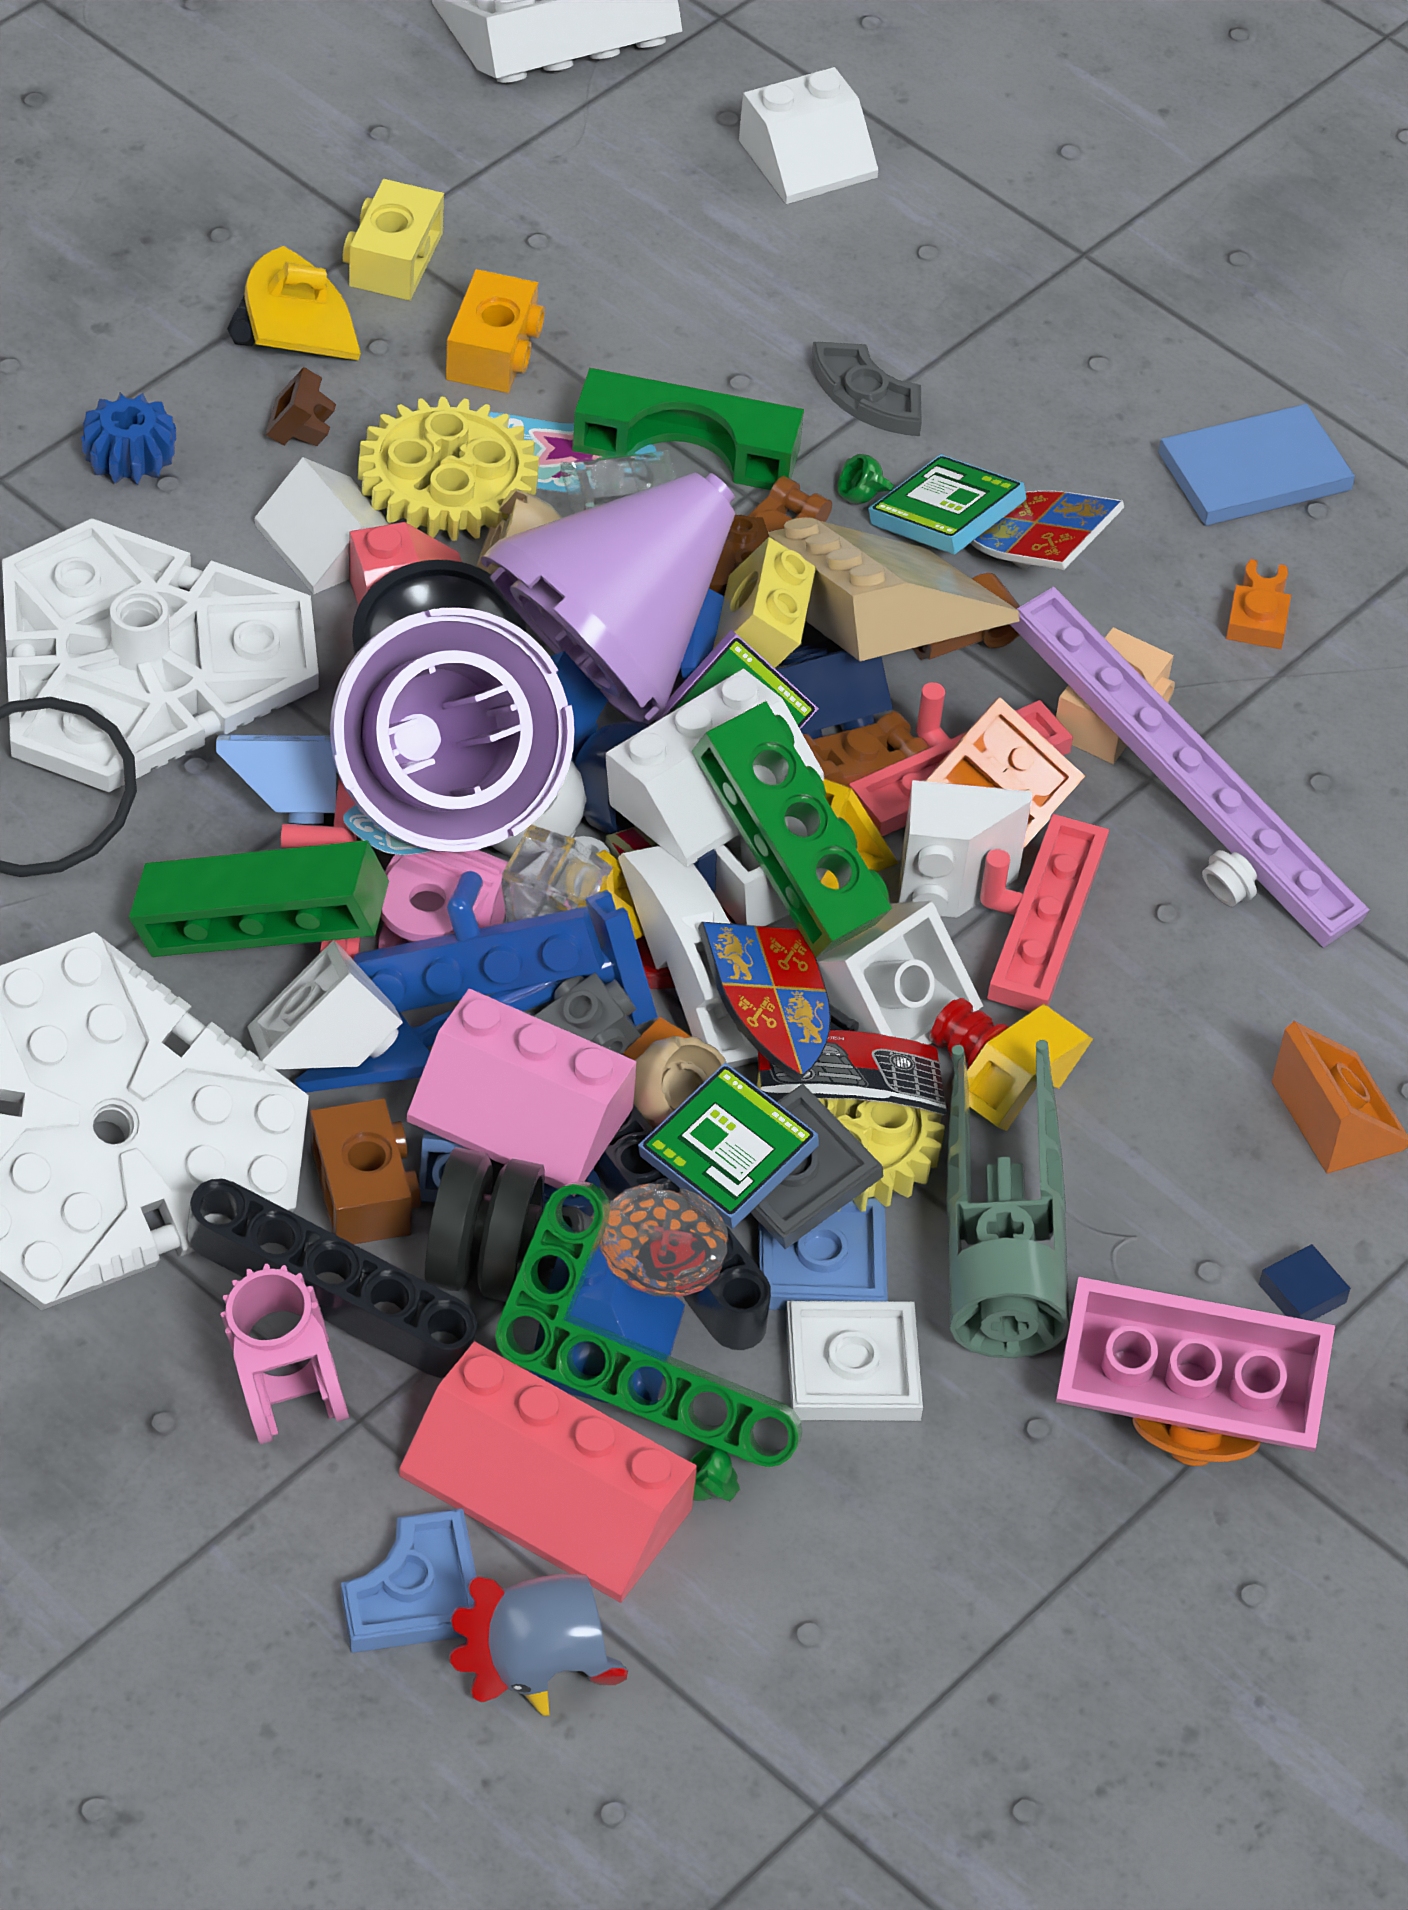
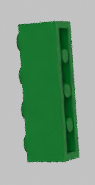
M368 840L150 862L144 865L129 919L151 957L371 937L376 935L389 879Z

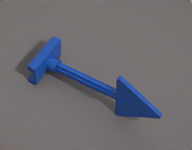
M608 890L585 898L605 960L601 972H596V974L604 984L611 983L615 979L618 981L637 1008V1010L628 1015L635 1026L657 1018L628 912L624 907L616 910L612 894ZM591 973V974H586V975H581V976L584 977V978H588V977H589L590 975H592L593 973ZM567 979L497 992L488 997L524 1012L554 1000L556 989ZM453 1010L436 1016L426 1024L418 1027H411L403 1015L398 1012L403 1023L397 1028V1038L383 1054L376 1058H372L369 1055L358 1067L309 1068L295 1079L296 1086L307 1093L420 1078L430 1055L427 1047L434 1044L438 1031Z

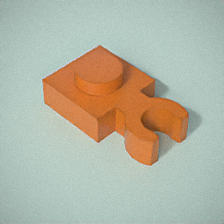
M1250 559L1246 565L1243 586L1236 584L1226 639L1282 649L1291 594L1284 593L1288 569L1286 565L1279 564L1277 575L1272 578H1265L1256 571L1257 560Z

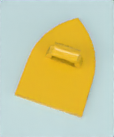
M285 246L273 249L263 255L250 270L244 293L255 343L257 345L359 361L361 352L348 307L339 291L327 278L326 269L313 266L310 262Z

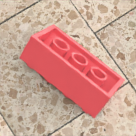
M474 1341L437 1386L399 1468V1476L452 1507L463 1509L466 1515L567 1573L587 1575L592 1587L622 1603L691 1512L697 1465Z

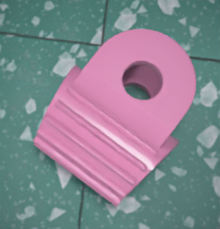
M480 850L465 852L430 851L412 855L395 854L385 871L389 884L380 915L384 922V927L379 936L378 949L454 934L447 912V904L460 876L467 871L478 873L483 880L482 889L473 906L478 927L483 928L503 924L511 897L512 885L515 881L513 879L515 869L512 868L513 864Z
M265 1264L263 1270L254 1273L251 1269H247V1276L240 1281L233 1280L234 1288L231 1293L223 1296L226 1311H223L220 1315L226 1328L225 1333L234 1353L233 1356L260 1445L272 1442L273 1435L278 1434L271 1405L310 1393L321 1392L329 1419L335 1417L337 1422L349 1419L341 1384L328 1345L329 1337L325 1328V1322L313 1287H306L302 1274L299 1273L295 1276L288 1272L286 1265H283L281 1269H270L269 1265ZM288 1311L302 1316L297 1326L280 1338L258 1340L249 1337L253 1326L262 1317L270 1313ZM311 1358L305 1367L291 1375L272 1376L263 1373Z

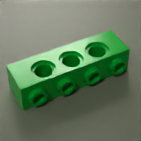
M764 701L707 731L691 752L814 956L817 958L875 926L892 907L888 902L889 894L883 879L875 870L868 869L858 853L857 840L852 828L843 818H837L826 800V790L821 777L814 768L804 764L795 749L794 735L790 726L782 716L775 715L767 701ZM753 765H761L768 768L775 776L776 785H768L760 781L754 773ZM790 816L799 819L806 827L807 837L793 834L786 826L785 817ZM816 868H824L832 872L837 878L839 889H831L824 886L817 877Z

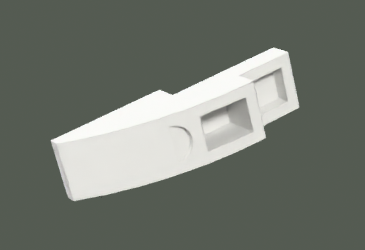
M661 846L622 853L618 860L656 969L669 967L692 1037L695 1036L704 1043L718 1049L727 1064L732 1068L758 1062V1050L738 1031L736 1024L720 998L698 929L701 922L730 924L709 885L694 864L688 867L684 866Z

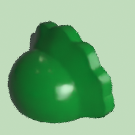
M857 454L852 458H848L843 465V470L838 480L839 494L844 500L854 504L866 503L874 498L877 493L892 491L894 487L888 479L883 477V470L879 462L866 454Z
M707 1444L689 1460V1462L697 1465L693 1494L694 1501H705L715 1496L730 1502L740 1490L737 1482L738 1475L732 1467V1462L727 1452Z

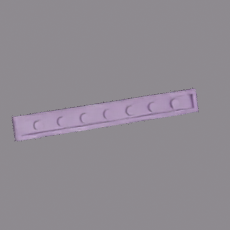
M1055 587L1050 588L1017 608L1020 621L1010 625L1231 853L1237 852L1249 861L1257 874V880L1323 948L1365 919L1370 909Z

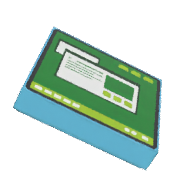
M940 454L868 509L871 525L955 555L1026 500V492L1023 482Z

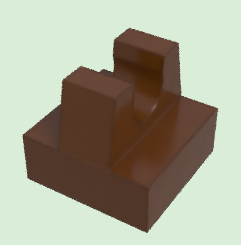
M305 367L298 372L276 397L266 436L284 446L292 437L318 446L330 430V426L324 422L333 414L336 404L319 391L322 377Z

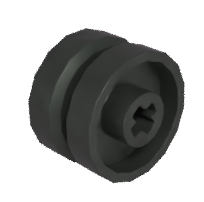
M455 1147L451 1151L445 1165L433 1210L425 1259V1282L437 1288L458 1292L470 1280L479 1255L477 1282L482 1296L507 1302L542 1216L541 1206L545 1180L544 1165L512 1158L500 1170L491 1195L493 1168L488 1154Z

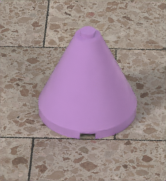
M691 473L500 539L481 557V562L486 568L492 562L500 566L490 576V579L520 617L555 654L565 651L582 672L602 688L600 691L608 699L607 702L632 721L650 725L666 708L735 516V511L730 505L735 496L728 486L713 473H710L706 478L698 473Z
M439 608L407 616L392 623L378 632L357 652L346 668L334 697L330 722L331 747L338 774L346 791L361 812L377 827L390 836L418 848L440 852H465L491 846L517 835L537 820L548 808L564 782L570 765L574 744V717L572 705L568 706L563 687L556 674L559 670L546 651L530 635L509 621L487 612L466 608Z

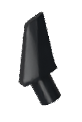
M244 295L227 330L235 345L253 346L255 339Z

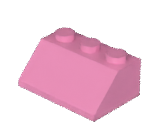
M468 989L438 1031L407 1112V1122L467 1149L487 1153L490 1159L506 1165L512 1158L543 1164L545 1169L544 1183L560 1189L569 1183L586 1180L632 1111L637 1061L472 989Z

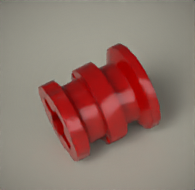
M959 998L948 1003L938 1014L930 1031V1040L939 1048L948 1046L950 1056H952V1048L955 1045H961L964 1048L965 1061L968 1062V1071L985 1044L1009 1028V1026L1006 1024L994 1026L993 1019L983 1011L973 1012V1005L965 998Z

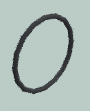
M42 697L10 701L0 706V719L15 712L48 708L85 717L110 736L123 759L125 791L113 821L90 845L58 861L19 865L0 860V873L17 877H28L63 872L97 855L124 826L137 793L135 756L117 725L88 705L55 697Z

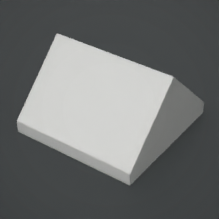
M304 457L301 458L255 516V526L313 595L349 580L350 531L384 526L391 523L387 522V518L380 510H374L371 507L372 501L368 496L362 495L361 488L350 476Z

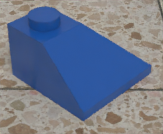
M598 1246L571 1315L671 1356L684 1314L685 1304L668 1289L659 1290L655 1283L647 1282L646 1286H639L635 1281V1277L641 1273L635 1267L633 1259L628 1253L623 1254L619 1250ZM606 1251L616 1252L619 1256V1261L616 1264L609 1263L605 1257ZM558 1256L547 1287L551 1290L564 1289L569 1282V1268L565 1261ZM622 1264H628L634 1268V1272L631 1276L625 1278L618 1273V1267ZM541 1323L539 1324L534 1350L540 1349L544 1343L545 1332ZM589 1341L577 1343L572 1356L577 1369L583 1374L591 1376L602 1373L605 1368L606 1358L601 1347ZM640 1367L633 1376L634 1389L639 1396L646 1400H658L664 1376L654 1367ZM529 1371L568 1394L605 1402L541 1374Z

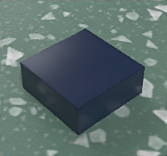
M1313 1244L1263 1269L1258 1284L1285 1316L1313 1321L1347 1303L1351 1289Z

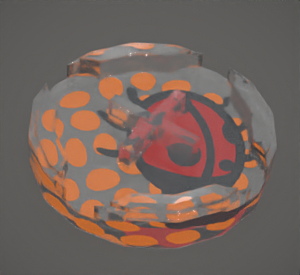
M648 1183L625 1190L609 1204V1221L600 1241V1251L605 1255L611 1272L631 1288L653 1296L682 1297L702 1291L718 1277L724 1263L728 1241L727 1226L716 1208L692 1191L680 1188L679 1193L663 1190L664 1184Z

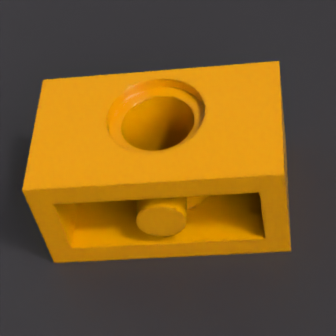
M475 269L447 339L446 380L505 393L510 392L516 373L524 374L527 370L531 354L530 337L539 338L542 331L545 306L537 305L538 282Z

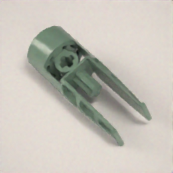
M1039 1040L1036 1043L1041 1199L1025 1200L1023 1163H1011L1010 1157H998V1164L987 1165L986 1167L987 1202L972 1203L969 1084L964 1048L961 1045H955L952 1048L955 1074L950 1110L947 1165L950 1330L956 1342L969 1351L981 1355L1013 1359L1037 1355L1055 1347L1065 1338L1070 1323L1064 1171L1048 1042ZM1054 1235V1250L1048 1245L1036 1241L1051 1240ZM961 1240H965L968 1245L973 1246L962 1250Z

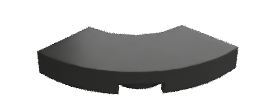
M813 342L811 356L815 376L825 393L834 403L853 417L876 428L898 434L920 436L922 424L921 385L901 381L886 374L871 360L866 344Z

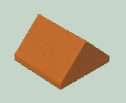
M1293 1021L1285 1028L1272 1084L1325 1172L1328 1174L1404 1151L1408 1147V1134L1357 1052L1296 1021Z

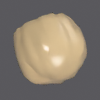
M672 1036L654 1041L635 1060L637 1063L634 1105L653 1130H655L712 1074L727 1062L718 1049L704 1043L695 1036L688 1038Z

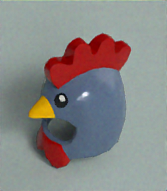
M557 1574L522 1581L505 1589L492 1578L476 1576L468 1584L469 1594L474 1600L473 1605L470 1607L459 1606L453 1610L450 1622L454 1631L465 1636L466 1641L451 1650L449 1662L459 1672L475 1673L470 1690L472 1698L479 1702H486L497 1698L509 1689L525 1695L542 1716H550L548 1681L556 1673L562 1671H583L586 1673L589 1681L597 1685H617L627 1680L628 1670L623 1666L622 1662L606 1656L596 1601L587 1575Z

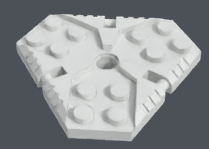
M93 518L2 560L8 702L55 697L88 705L119 728L135 756L136 779L151 772V768H159L167 764L168 760H175L185 755V751H194L204 746L206 737L215 733L218 736L220 734L226 735L236 730L237 726H244L254 721V717H262L270 713L271 709L283 707L319 689L311 595L212 560L204 571L191 567L189 552ZM50 708L15 712L9 715L11 757L107 792L125 785L123 759L110 736L85 717Z
M95 932L0 966V1100L21 1103L19 1117L0 1114V1279L41 1311L155 1267L160 1260L159 1254L175 1248L179 1257L194 1252L195 1250L191 1247L187 1237L190 1200L194 1190L201 1183L210 1179L223 1178L233 1181L291 1212L296 1208L309 1095L271 1066L260 1061L258 1056L250 1050L247 1051L243 1048L241 1043L233 1037L230 1038L226 1035L224 1030L211 1022L206 1027L188 1013L191 1008L190 1004L171 993L169 988L162 983H158L145 970L142 971L136 966L135 962ZM172 1033L191 1046L182 1058L163 1044ZM101 1121L114 1123L124 1133L125 1141L119 1144L105 1143L95 1134L93 1124ZM158 1208L165 1225L150 1231L143 1214ZM209 1214L204 1217L207 1221L214 1224H225L232 1221L222 1214Z

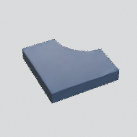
M463 1509L397 1517L396 1541L386 1559L367 1575L341 1583V1598L351 1653L465 1637L454 1631L450 1622L455 1608L459 1606L470 1607L474 1602L469 1594L468 1584L472 1578L476 1577V1571Z

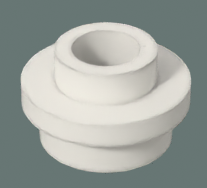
M1217 850L1209 857L1210 865L1203 870L1202 875L1209 889L1219 900L1233 907L1240 901L1248 902L1256 896L1257 889L1254 881L1257 879V874L1245 857L1237 852H1233L1230 855L1223 850Z

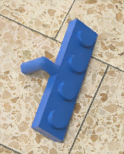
M467 871L460 876L447 904V912L454 934L357 953L353 960L391 1001L397 1012L458 1001L463 998L468 989L487 995L601 972L605 960L588 907L585 906L479 928L473 906L482 889L483 880L478 873Z

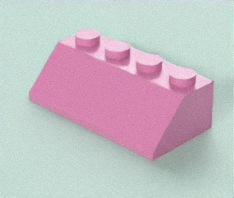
M1078 1277L1062 1359L1056 1403L1315 1452L1335 1325Z

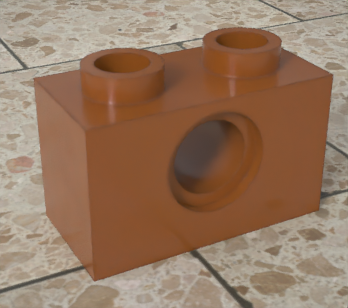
M385 1098L310 1110L311 1152L332 1233L354 1245L411 1235V1209L421 1207L419 1183L414 1170L404 1171L401 1160L407 1158L404 1128L401 1121L391 1122Z

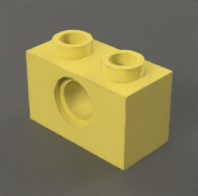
M383 179L374 198L367 197L363 203L360 214V226L357 232L350 231L345 240L343 262L349 264V286L411 301L443 234L444 193Z
M768 537L729 575L713 649L730 630H733L772 667H777L801 644L816 566L806 561L799 553L789 550Z

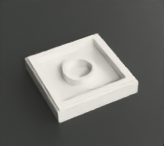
M787 1301L785 1316L791 1408L796 1412L800 1420L921 1421L923 1402L914 1302Z

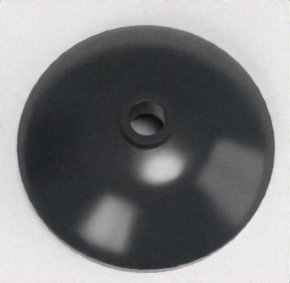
M425 560L402 566L390 572L368 590L361 600L354 617L352 630L354 655H356L372 637L396 621L407 616L439 608H466L487 612L509 621L524 632H526V624L490 579L492 574L459 561Z

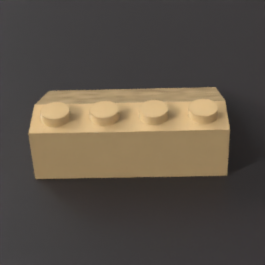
M808 517L789 520L784 524V529L768 532L770 538L789 550L799 553L806 561L816 566L805 621L858 661L1020 621L1019 610L927 548Z

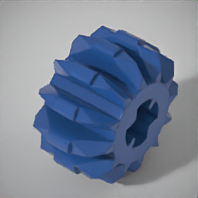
M120 392L116 401L99 399L97 408L86 412L83 422V435L81 436L82 451L85 454L86 461L91 462L95 475L110 474L114 484L124 477L132 478L138 485L141 476L148 475L159 478L163 466L172 464V457L175 454L176 426L173 423V417L165 411L163 402L155 401L148 403L144 393L138 395L135 399H127Z

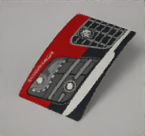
M830 1030L827 1044L821 1057L809 1073L799 1082L777 1068L758 1051L761 1090L776 1102L803 1083L818 1099H859L889 1102L946 1115L938 1051L934 1046L883 1034Z

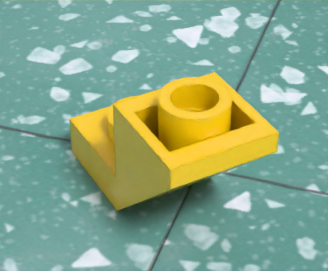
M1042 1004L985 1044L967 1071L969 1107L998 1128L1007 1131L1037 1088V1041L1045 1040L1048 1042L1053 1086L1060 1089L1094 1038L1049 1006Z

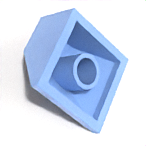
M220 734L218 736L216 752L275 812H289V823H324V813H335L336 765L331 747V735Z

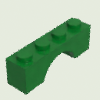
M589 367L575 409L572 451L627 461L635 452L650 444L671 441L687 442L704 447L719 456L727 465L733 483L771 490L780 477L792 478L800 450L804 409Z

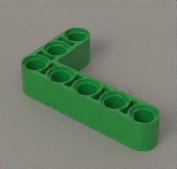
M584 1181L569 1183L555 1191L546 1203L497 1324L495 1337L497 1347L502 1355L514 1364L756 1465L773 1467L781 1465L790 1459L800 1444L802 1426L796 1412L786 1404L571 1315L608 1224L610 1205L603 1190L593 1183ZM579 1194L589 1199L595 1213L589 1228L577 1230L566 1224L562 1217L561 1209L567 1196ZM543 1256H558L567 1264L570 1277L564 1289H548L538 1279L537 1267ZM518 1317H534L541 1323L544 1328L545 1339L540 1349L526 1350L517 1344L512 1331ZM578 1342H594L601 1347L606 1358L605 1368L602 1373L591 1376L583 1374L577 1369L572 1356ZM645 1366L654 1367L663 1374L666 1379L667 1388L665 1395L661 1399L646 1400L637 1394L633 1386V1376L638 1368ZM703 1392H713L721 1396L727 1405L728 1413L726 1420L714 1426L706 1425L699 1421L693 1410L694 1398ZM761 1418H777L784 1423L789 1435L788 1444L780 1450L770 1451L758 1445L754 1438L753 1430L754 1424Z

